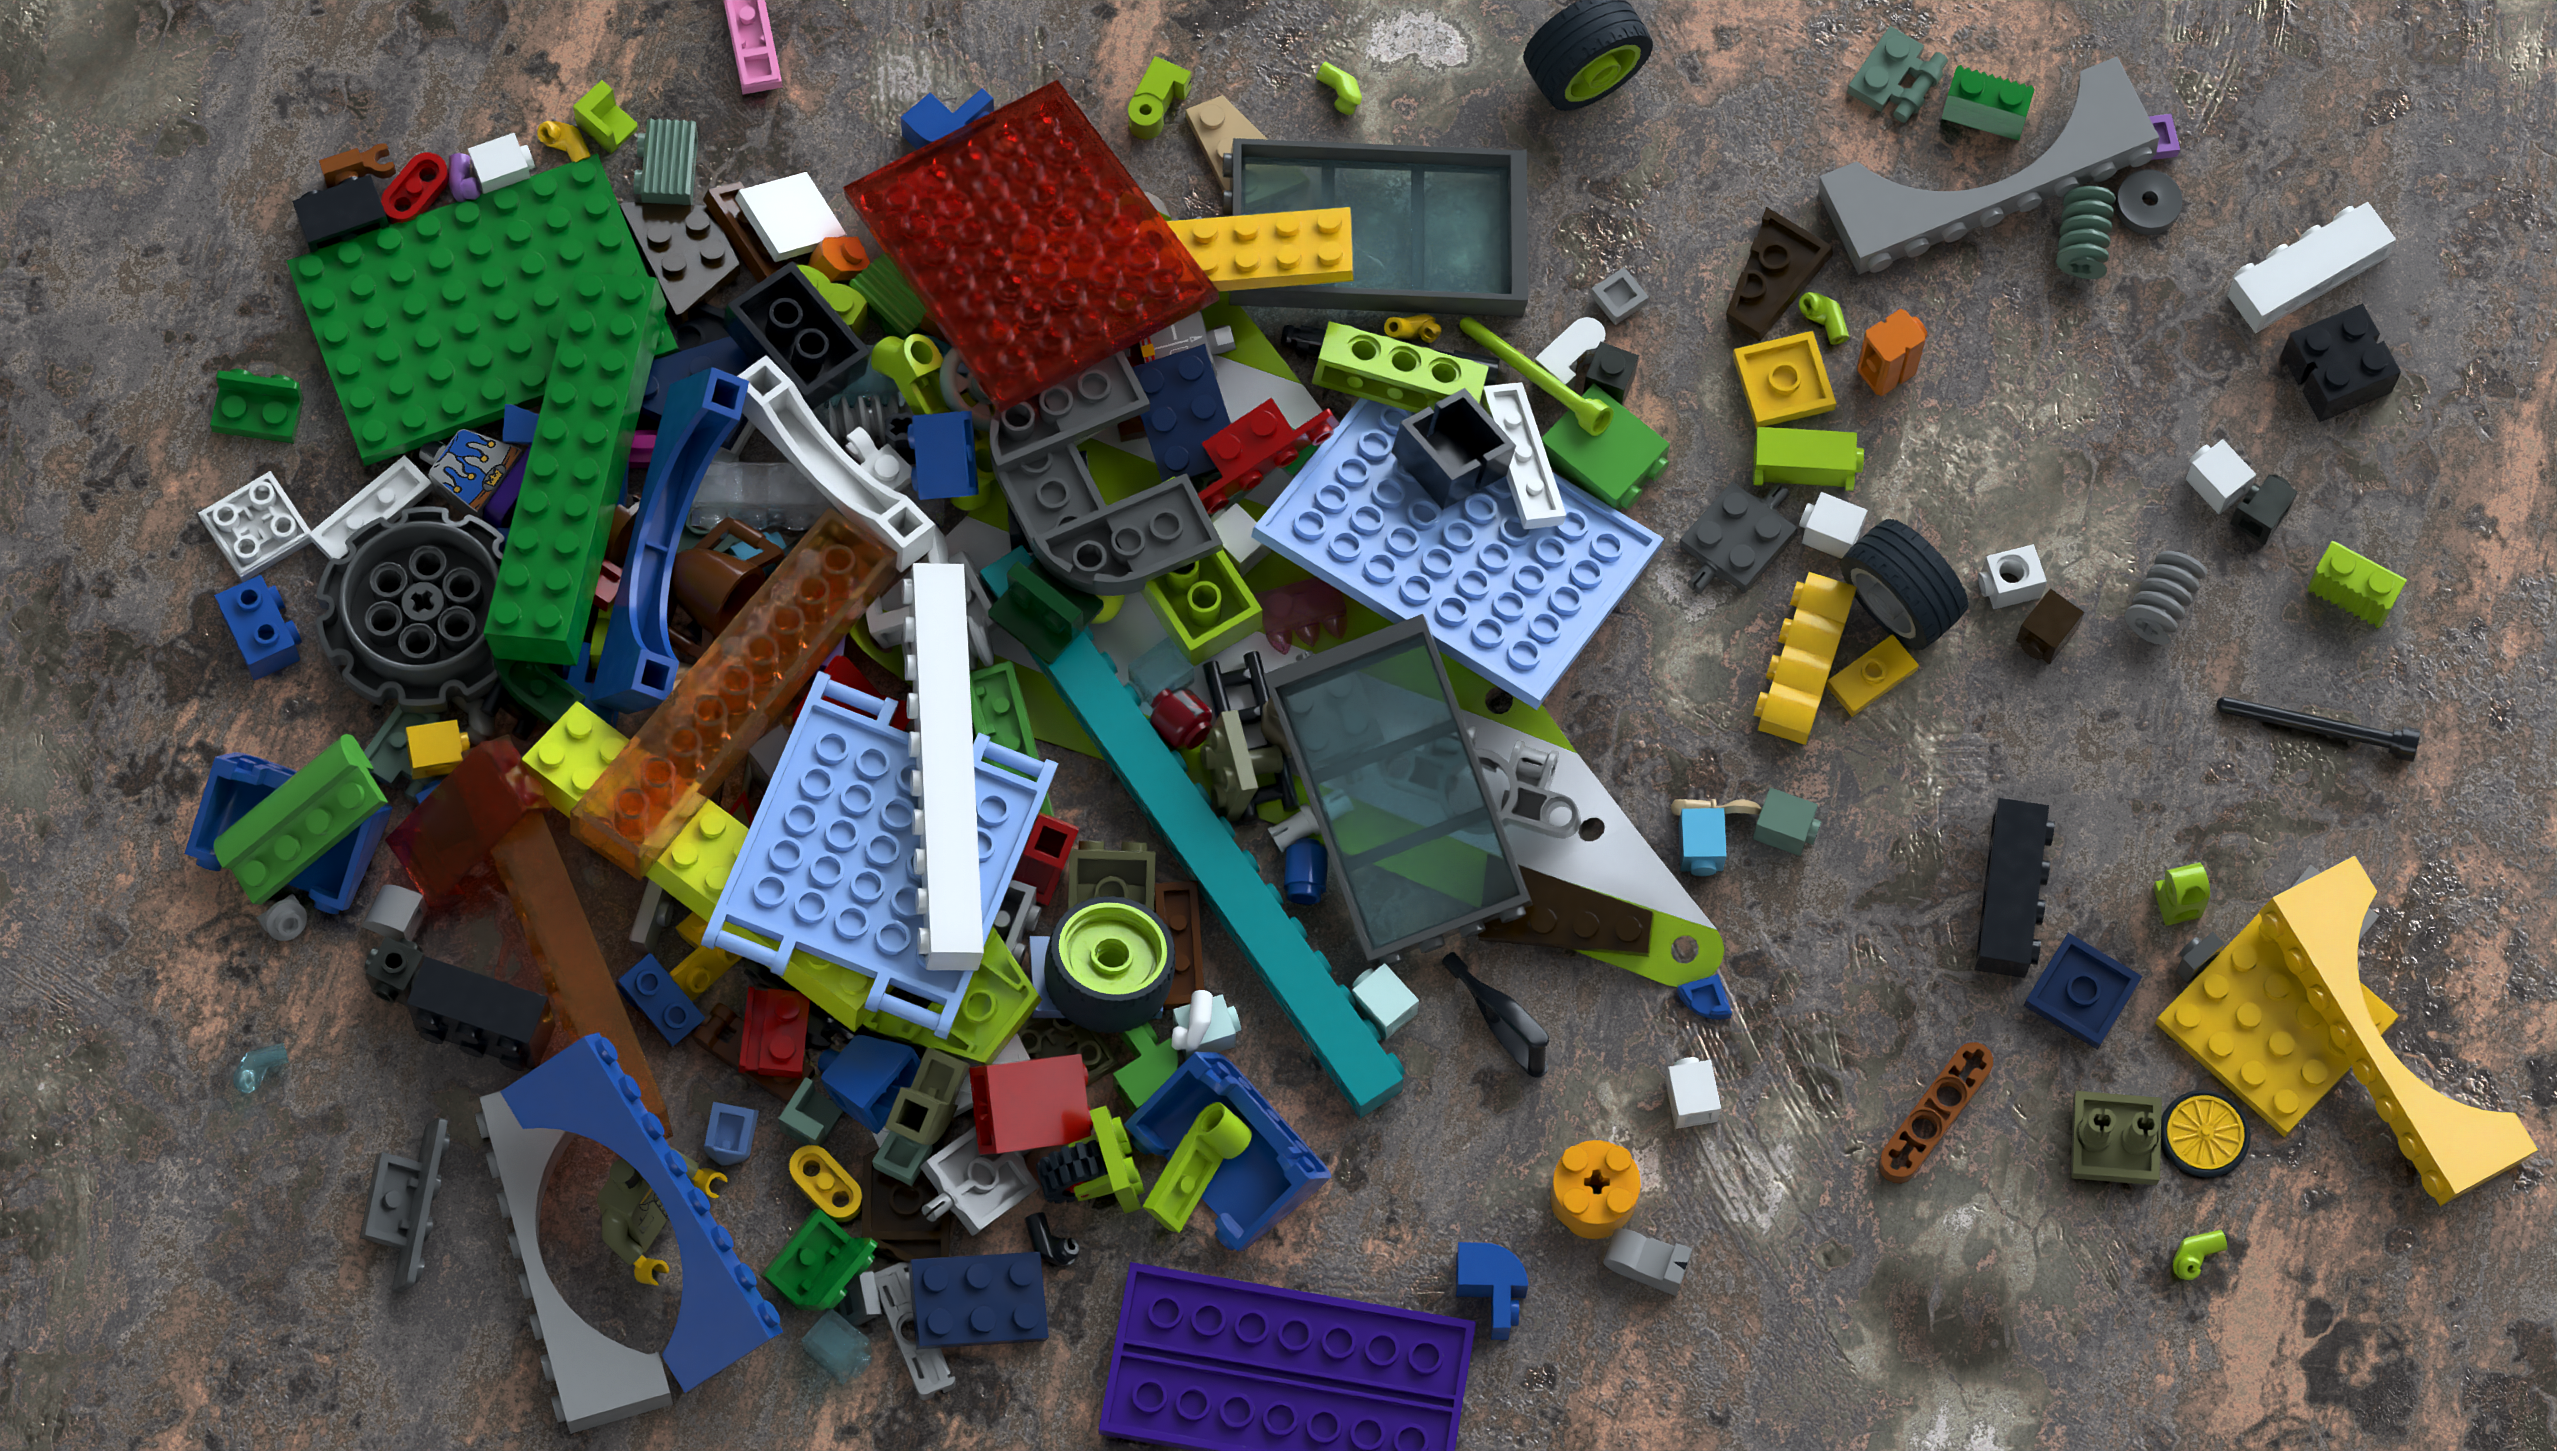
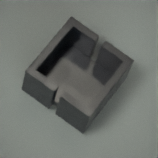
M2363 303L2291 332L2281 355L2298 385L2306 382L2302 392L2319 423L2392 393L2401 374V370L2384 341L2376 343L2380 333Z
M1463 388L1437 402L1434 411L1429 406L1401 421L1391 452L1440 508L1444 510L1472 495L1474 487L1479 491L1507 476L1517 445L1473 396Z

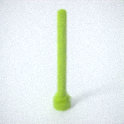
M1464 317L1461 319L1460 329L1575 412L1579 426L1592 436H1598L1608 428L1613 419L1614 411L1600 399H1584L1473 318Z

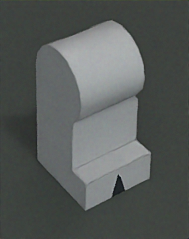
M1616 1228L1606 1251L1603 1264L1620 1275L1677 1296L1689 1263L1692 1248L1678 1243L1673 1246L1651 1237L1650 1239L1632 1230Z

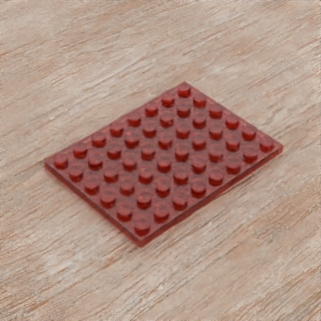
M1058 79L843 187L847 201L1000 413L1219 301L1217 288Z

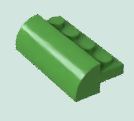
M1012 660L974 672L969 670L973 744L978 733H982L991 737L990 741L1040 760L1016 667ZM985 757L982 759V762L1037 783L1038 778ZM1047 791L1039 812L1054 817Z
M342 735L214 840V851L222 868L232 870L252 904L262 905L388 803L370 774L374 770L373 766L353 735Z

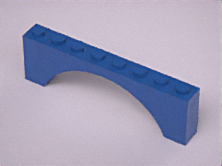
M711 367L669 385L590 698L592 703L628 715L670 702L679 666V660L675 657L670 645L667 627L668 594L674 559L688 512L699 485L718 449L731 430L740 421L749 385L748 380Z
M599 1032L582 1037L500 1091L522 1129H559L593 1139L608 1147L631 1164L649 1183L660 1199L677 1238L681 1256L683 1283L677 1323L662 1357L684 1393L781 1334L783 1330L779 1326L780 1317L775 1307L769 1301H764L755 1287L757 1280L753 1271L747 1264L739 1261L732 1249L734 1243L728 1231L715 1222L709 1212L711 1206L708 1198L701 1189L694 1187L686 1174L687 1165L684 1159L676 1150L670 1149L662 1136L664 1128L660 1120L652 1112L646 1110L639 1098L641 1097L639 1086L631 1076L625 1075L616 1061L618 1054L615 1047L607 1038L602 1037Z

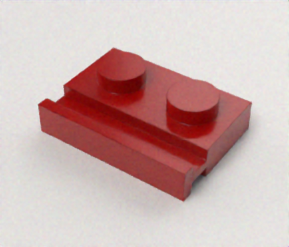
M748 986L739 1060L740 1073L755 1071L759 1075L802 1078L811 1001L808 997L798 991L769 988L768 991L755 990V987Z

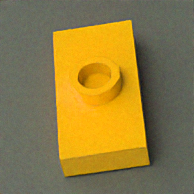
M1892 634L1827 680L1826 687L1853 717L1918 670L1919 664Z

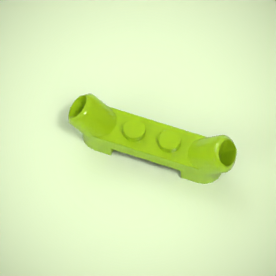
M921 334L910 335L905 340L890 336L875 345L871 353L873 370L895 381L914 415L951 412L944 401L939 384L938 371L944 359L929 338ZM974 434L979 495L950 497V502L959 509L966 511L979 509L991 499V481L996 479L990 462L989 436L978 441Z

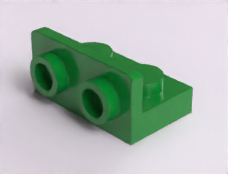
M231 369L230 372L217 371L216 382L219 389L210 423L212 432L294 444L304 402L299 382L279 374L272 375L271 377L256 376L243 369Z

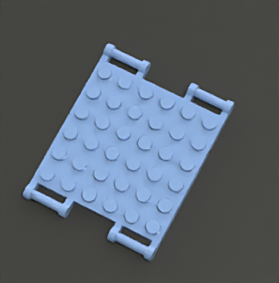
M818 671L705 930L701 945L712 950L716 946L771 967V973L782 977L796 948L874 978L875 981L864 1009L877 1013L878 1009L931 1029L935 1031L934 1036L946 1040L974 970H926L925 954H918V929L924 928L923 914H916L917 888H922V876L914 874L915 849H920V835L912 834L913 809H918V796H911L910 793L911 771L917 770L916 757H909L908 753L909 733L890 726L899 701L886 697L885 700L879 699L830 680L831 675ZM824 696L830 697L876 715L878 718L873 720L822 699ZM978 733L973 744L984 948L1059 763L1049 759L1042 762L990 741L991 737ZM985 757L1038 778L1037 783L982 762V759ZM726 921L781 942L778 951L726 932L722 928ZM888 984L945 1006L942 1014L885 993Z

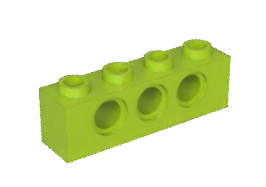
M1329 321L1311 384L1418 413L1429 406L1434 411L1437 402L1463 388L1480 403L1489 366L1469 359L1440 353L1430 348L1398 341L1388 336H1380L1359 330L1349 325H1341Z

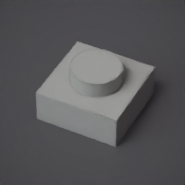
M1625 267L1592 287L1590 294L1614 325H1617L1646 306L1649 300V296Z

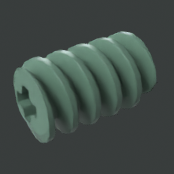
M2083 186L2074 188L2064 195V209L2061 214L2063 223H2061L2059 231L2061 237L2058 242L2059 252L2056 257V263L2058 268L2066 274L2081 279H2099L2107 273V267L2103 263L2108 261L2109 253L2105 248L2109 247L2111 239L2106 234L2112 230V223L2109 219L2113 217L2114 209L2110 205L2116 199L2114 193L2107 188Z

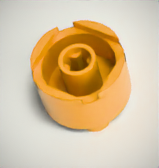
M1590 1140L1569 1147L1563 1153L1554 1171L1550 1191L1553 1213L1558 1220L1577 1236L1588 1239H1601L1612 1236L1614 1230L1622 1228L1635 1212L1641 1187L1638 1167L1626 1148L1607 1141ZM1590 1185H1597L1599 1190H1602L1601 1194H1593V1189Z

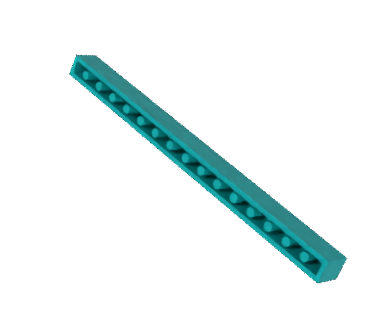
M1023 545L980 570V578L987 587L994 602L1008 589L1007 572L1019 561L1027 568L1037 558L1035 554L1030 556ZM1089 626L1083 630L1052 665H1048L1025 647L1190 881H1197L1198 892L1359 1119L1401 1093L1404 1081L1402 1076L1405 1074V1070L1399 1059L1392 1052L1389 1054L1384 1052L1378 1043L1381 1037L1374 1024L1368 1018L1362 1021L1353 1008L1356 1006V1001L1351 992L1344 984L1337 986L1329 975L1332 972V968L1326 957L1319 950L1313 952L1305 941L1308 935L1301 922L1295 916L1289 919L1281 908L1284 902L1278 890L1272 883L1265 885L1257 874L1260 868L1253 855L1247 849L1241 852L1233 840L1236 838V834L1230 823L1224 816L1217 818L1209 807L1212 801L1205 788L1200 783L1194 785L1186 775L1188 767L1177 750L1171 752L1168 750L1158 732L1150 724V718L1146 719L1138 708L1141 706V701L1134 689L1129 684L1123 686L1115 674L1118 673V670L1112 658L1106 651L1099 653L1093 645L1094 635Z

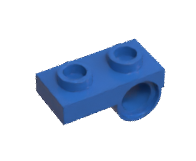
M651 952L646 954L615 981L617 989L636 1011L645 1016L670 1047L677 1044L706 1019L677 983L672 980L671 976Z

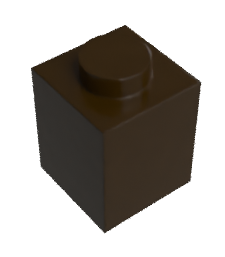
M2050 588L2022 623L2016 641L2020 643L2021 648L2027 655L2037 660L2042 659L2050 665L2079 629L2085 612Z

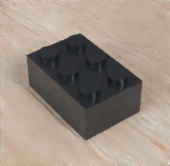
M793 261L729 302L726 306L723 322L725 331L753 363L767 355L795 384L811 411L866 374L871 352Z
M425 957L406 1002L414 1027L419 1032L421 1038L435 1044H443L445 1040L460 1045L459 1049L474 1057L482 1058L484 1054L499 1058V1062L502 1065L516 1071H524L525 1067L534 1070L540 1065L556 1026L547 996L429 957Z

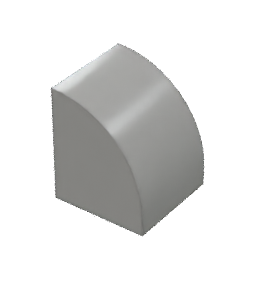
M383 885L362 923V927L397 942L400 938L412 941L428 910L423 895L400 886Z

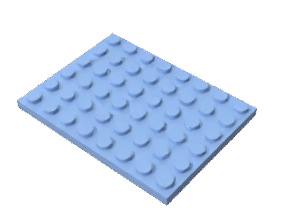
M1360 397L1341 420L1340 425L1334 429V434L1323 442L1257 522L1251 537L1394 624L1424 614L1440 652L1537 710L1659 551L1664 538L1554 472L1552 473L1566 512L1563 525L1524 530L1506 476L1479 491L1474 487L1472 495L1442 510L1391 452L1400 422L1416 413Z

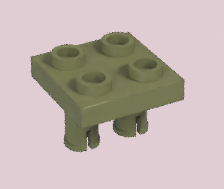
M2075 1091L2073 1095L2071 1178L2157 1185L2160 1181L2162 1098Z

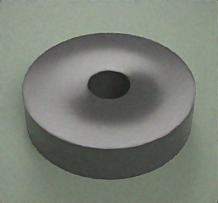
M2145 169L2136 171L2123 180L2116 196L2115 208L2121 222L2130 230L2144 235H2156L2167 231L2175 224L2182 208L2183 198L2178 184L2170 176L2157 170ZM2151 199L2155 202V205L2148 206L2142 200Z

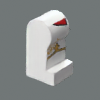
M1585 317L1578 319L1535 358L1534 363L1571 390H1574L1575 373L1584 364L1592 362L1600 341L1604 342L1606 333L1603 325L1594 318Z

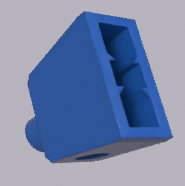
M857 1035L852 1038L841 1053L831 1048L824 1050L818 1060V1069L823 1073L821 1081L834 1104L878 1135L888 1120L900 1088H911L921 1061L913 1047L865 1035Z

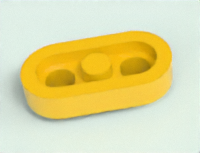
M806 1145L794 1152L789 1163L790 1175L794 1184L804 1195L834 1222H847L855 1218L862 1208V1192L858 1183L820 1146ZM810 1165H815L820 1169L819 1173L813 1177L805 1175L804 1170ZM838 1196H845L849 1199L848 1204L844 1207L835 1206L833 1201Z

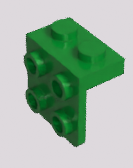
M814 1209L761 1273L760 1277L797 1310L823 1311L826 1308L831 1310L846 1295L847 1290L844 1286L853 1275H861L871 1265L875 1258L872 1252L878 1244L872 1238L850 1237L821 1209Z

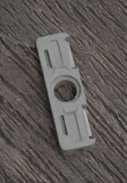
M901 1262L874 1273L876 1287L880 1292L881 1306L921 1400H928L935 1397V1392L942 1390L943 1393L953 1390L956 1386L955 1376L948 1378L951 1376L941 1348L916 1350V1342L906 1340L901 1334L902 1327L907 1322L913 1320L908 1263Z

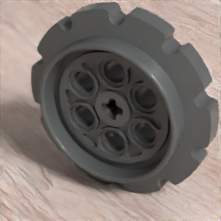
M414 507L404 509L401 512V520L397 523H388L384 517H379L358 529L345 541L349 555L344 559L332 558L321 577L317 591V600L319 606L328 611L324 615L317 617L316 625L328 661L332 666L346 665L342 675L346 685L353 691L380 706L390 698H397L402 712L426 714L448 710L449 700L456 696L462 697L466 703H471L489 693L495 682L499 679L494 666L492 651L483 632L506 543L504 536L499 531L475 516L466 515L463 520L453 522L447 508ZM428 566L439 567V570L433 575L425 576L420 574ZM386 584H400V587L394 592L386 593L381 591ZM462 588L474 590L472 594L464 598L454 596ZM383 622L395 623V626L389 631L382 632L376 630ZM456 627L468 628L467 633L460 637L449 635L450 631ZM424 643L429 645V648L423 653L415 654L410 652L417 644Z

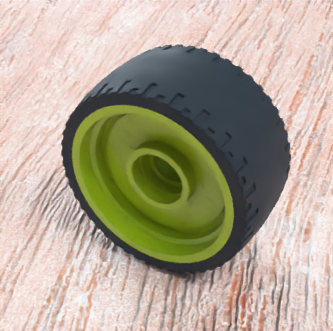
M1103 896L1081 901V903H1077L1073 908L1068 909L1067 913L1065 912L1055 925L1048 942L1044 973L1049 998L1052 999L1056 1009L1063 1016L1067 1017L1069 1021L1090 1031L1108 1034L1123 1033L1127 1030L1131 1031L1134 1028H1139V1026H1143L1147 1021L1152 1020V1017L1157 1015L1170 992L1176 961L1173 937H1171L1168 926L1164 924L1162 918H1159L1157 913H1154L1152 909L1147 908L1144 904L1132 901V899Z

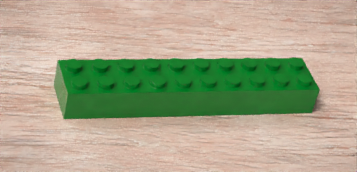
M576 271L483 632L495 658L577 666L667 305L657 277Z

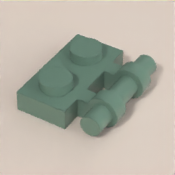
M1889 26L1848 85L1847 93L1879 112H1882L1888 102L1891 101L1898 105L1893 112V116L1898 121L1905 123L1912 113H1918L1925 103L1923 97L1929 88L1936 86L1943 77L1942 70L1947 64L1948 58L1940 52H1935L1929 61L1923 62L1919 58L1923 53L1925 45ZM1908 74L1916 78L1911 88L1900 86Z
M398 703L364 751V754L374 768L370 772L371 776L392 789L396 787L403 776L412 782L404 792V796L410 801L417 803L415 794L422 792L423 787L428 783L437 780V776L412 780L405 742L406 727L441 722L440 716L435 713L402 712Z

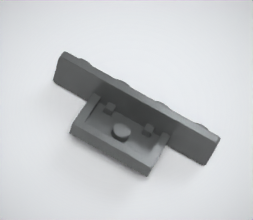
M439 1117L425 1126L418 1162L385 1152L377 1154L375 1158L359 1238L400 1249L392 1291L401 1293L414 1286L415 1283L419 1282L424 1270L425 1261L420 1256L423 1241L425 1242L428 1239L433 1226V1217L429 1216L431 1202L437 1197L441 1186V1175L437 1174L440 1159L445 1156L450 1142V1135L446 1133L447 1119Z

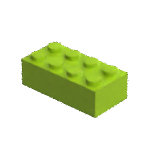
M1223 549L1215 554L1147 581L1145 589L1140 591L1190 669L1262 628L1263 609Z

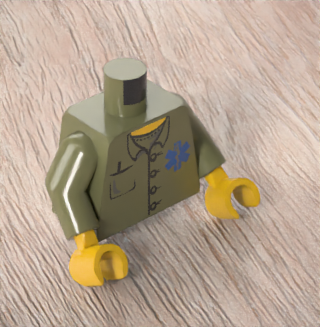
M677 1151L687 1165L686 1174L690 1180H694V1186L701 1189L705 1195L718 1198L719 1195L710 1191V1182L712 1179L717 1178L727 1183V1177L710 1168L699 1169V1163ZM622 1158L612 1164L610 1177L597 1197V1203L602 1214L601 1237L605 1244L627 1265H635L634 1276L638 1282L658 1286V1282L652 1277V1269L659 1273L668 1274L669 1267L665 1261L646 1258L642 1253H646L669 1219V1216L649 1183L631 1164Z

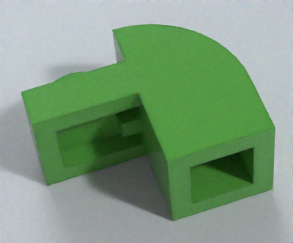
M1148 1022L1131 1031L1118 1032L1135 1060L1113 1073V1088L1132 1115L1178 1069V1053L1171 1046L1172 1038L1156 1046L1159 1040Z

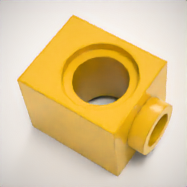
M457 720L406 727L405 742L412 780L463 772L464 758L471 757L468 734L467 732L459 733Z

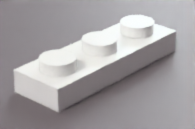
M404 455L309 533L310 539L329 560L332 558L344 559L349 555L345 541L354 532L379 517H384L388 523L393 524L402 516L401 512L404 509L412 508L434 490L432 482Z

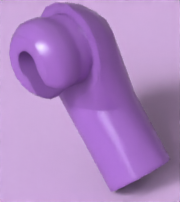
M462 153L450 155L448 181L454 198L458 202H466V199L476 200L481 194V187L476 178L470 177V156Z

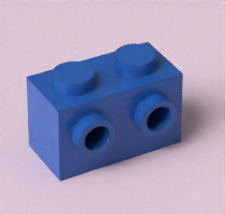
M972 411L912 415L913 424L908 426V442L910 448L915 449L916 466L912 467L911 480L914 491H918L919 500L979 495Z
M258 575L214 595L220 612L254 681L300 661L296 645L303 643L292 620L284 622L279 612L285 608L284 602L275 585L267 588L262 575Z

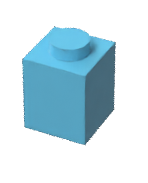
M1724 808L1681 809L1678 822L1680 871H1691V874L1695 876H1710L1715 874L1716 871H1723L1726 860Z

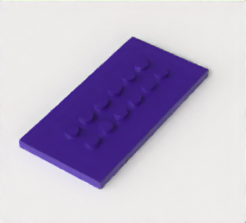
M1130 1262L1098 1433L1099 1435L1192 1451H1455L1476 1321Z

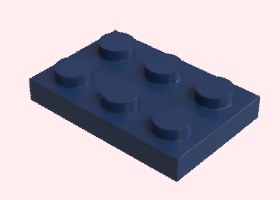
M1202 344L1132 367L1150 402V411L1140 414L1162 483L1172 477L1176 478L1186 473L1191 481L1219 472L1201 443L1230 425L1231 422L1206 345Z
M1040 1252L911 1259L908 1262L916 1350L1041 1342L1049 1338Z

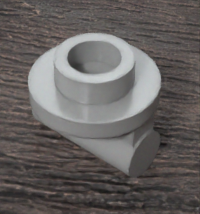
M293 894L275 903L270 909L256 917L262 928L278 941L294 939L304 930L307 923V913Z

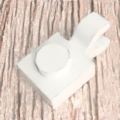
M860 426L847 435L850 443L845 446L846 450L861 463L859 465L880 483L896 492H900L912 482V467L888 443L878 450L871 437Z

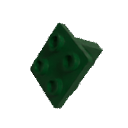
M1036 558L1027 568L1019 561L1007 572L1008 589L988 610V617L1045 663L1052 665L1103 610L1104 602L1094 594L1076 590L1062 583L1051 575Z

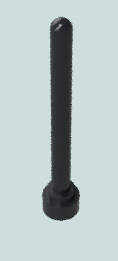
M2226 696L2219 698L2216 703V707L2221 713L2389 748V753L2396 754V759L2409 762L2414 761L2420 737V729L2403 726L2402 730L2394 728L2393 732Z

